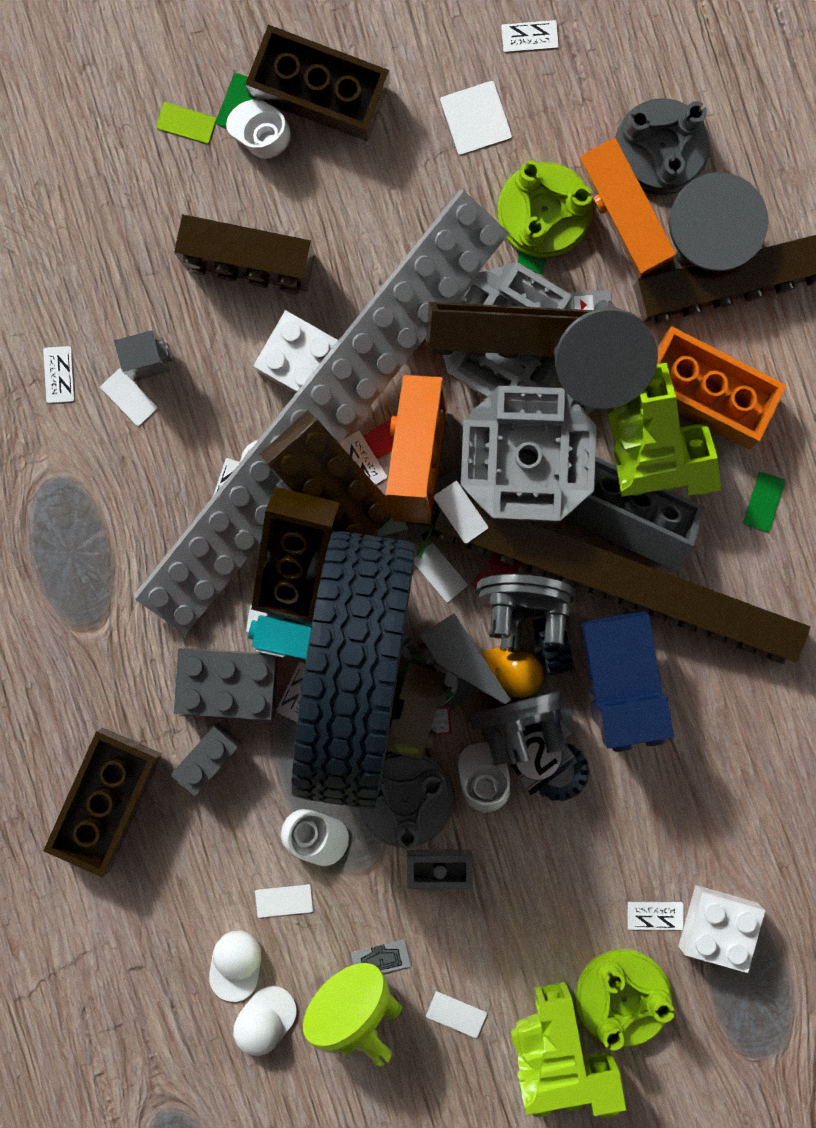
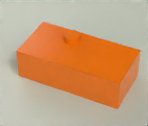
M614 137L580 156L581 169L595 194L592 197L600 214L605 213L638 278H645L674 262L676 252L617 139Z
M671 326L657 348V364L667 362L676 395L678 413L698 424L708 423L710 430L747 449L752 448L760 442L787 385Z
M403 375L397 416H392L390 433L391 436H394L386 498L393 521L432 524L435 504L433 496L436 495L447 415V402L442 377Z

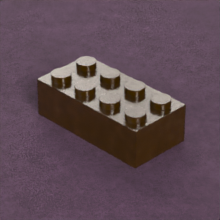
M268 24L245 86L249 97L262 100L274 107L368 141L390 84V72L386 68Z
M184 214L181 217L174 251L181 264L187 267L186 271L190 273L205 275L206 271L218 273V278L227 281H236L237 277L249 280V284L262 288H267L268 284L281 286V291L291 294H299V290L308 291L315 257L311 240Z
M308 410L260 453L265 462L292 491L340 502L335 532H349L372 536L392 518L386 496Z
M278 487L274 488L265 511L251 610L312 625L325 556L331 535L335 532L340 502Z
M102 728L96 731L43 851L100 877H104L113 866L162 753L108 729Z

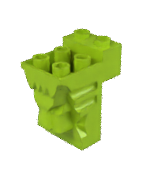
M667 362L657 364L655 374L646 389L632 401L615 407L614 411L608 414L615 444L613 446V453L622 497L629 495L638 496L646 492L663 489L672 490L681 486H686L688 496L705 495L710 492L720 491L718 457L708 423L680 427L677 400Z
M566 982L534 987L537 1013L517 1021L516 1027L510 1031L513 1045L518 1053L517 1062L521 1071L517 1072L526 1115L532 1114L534 1117H543L551 1114L552 1110L563 1108L567 1111H576L582 1109L584 1104H590L593 1115L600 1116L601 1118H612L617 1116L620 1111H626L620 1072L611 1051L589 1056L582 1055L573 1000Z

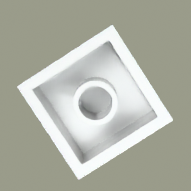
M285 310L253 367L258 373L296 394L338 340Z
M695 885L678 947L686 956L748 973L765 909L757 902Z

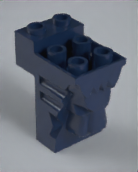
M642 611L580 622L588 665L587 674L592 680L589 690L595 697L594 701L591 702V715L594 722L601 729L602 741L607 749L612 748L614 752L631 750L633 748L632 744L645 742L646 746H657L666 743L665 739L673 738L668 698L661 691L649 614Z

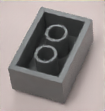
M179 648L174 714L272 720L275 717L279 656L259 652Z

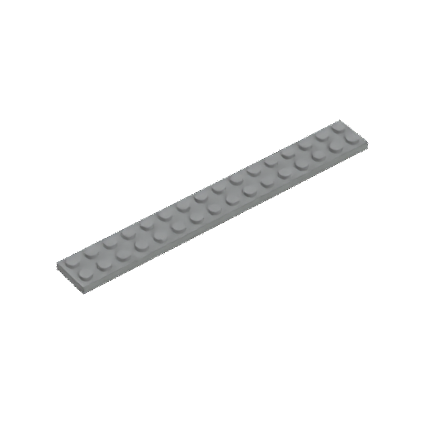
M459 190L133 595L136 601L186 635L261 542L265 511L274 488L291 490L265 462L260 453L307 410L320 421L340 444L426 338L429 302L454 303L510 234L464 190Z

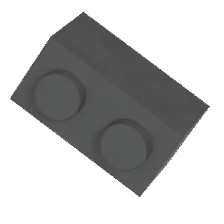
M152 330L114 340L122 372L133 381L170 371L168 362H172L173 357L169 344L165 343L163 337L159 338Z
M217 723L174 770L171 776L192 795L196 796L242 743Z
M407 850V889H473L472 851Z

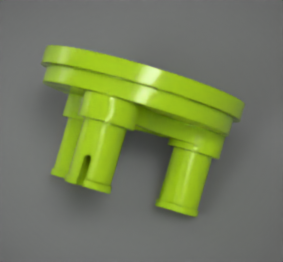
M528 160L526 161V166L523 163L520 170L515 172L502 188L497 205L498 223L510 233L506 240L523 254L535 258H555L564 255L582 241L589 229L593 213L592 196H590L592 191L575 172L565 166L550 162L537 163L536 161Z
M615 949L602 953L589 962L578 979L575 1001L579 1017L586 1029L594 1037L602 1041L606 1048L609 1046L612 1051H617L621 1047H631L647 1042L659 1033L665 1023L671 1021L674 1017V1013H672L674 1011L672 992L667 976L652 958L639 951Z
M369 963L354 964L333 975L317 991L305 1012L303 1032L306 1039L319 1050L328 1053L341 1052L344 1055H348L357 1049L358 1051H364L376 1066L381 1067L385 1064L379 1056L381 1055L388 1063L392 1057V1050L377 1037L375 1028L383 1016L388 1020L396 1018L402 1010V1005L390 994L385 975L375 965Z

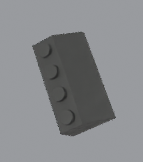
M595 457L594 492L570 512L564 520L678 572L694 547L704 507L664 489L646 492L638 496L629 495L622 497L616 466Z

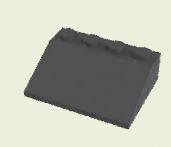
M455 613L420 635L423 643L418 646L431 665L438 663L444 670L503 705L510 701L507 693Z

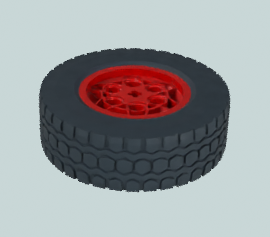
M333 532L331 535L314 609L299 704L291 787L292 796L355 808H376L382 780L414 568L415 544L349 532Z

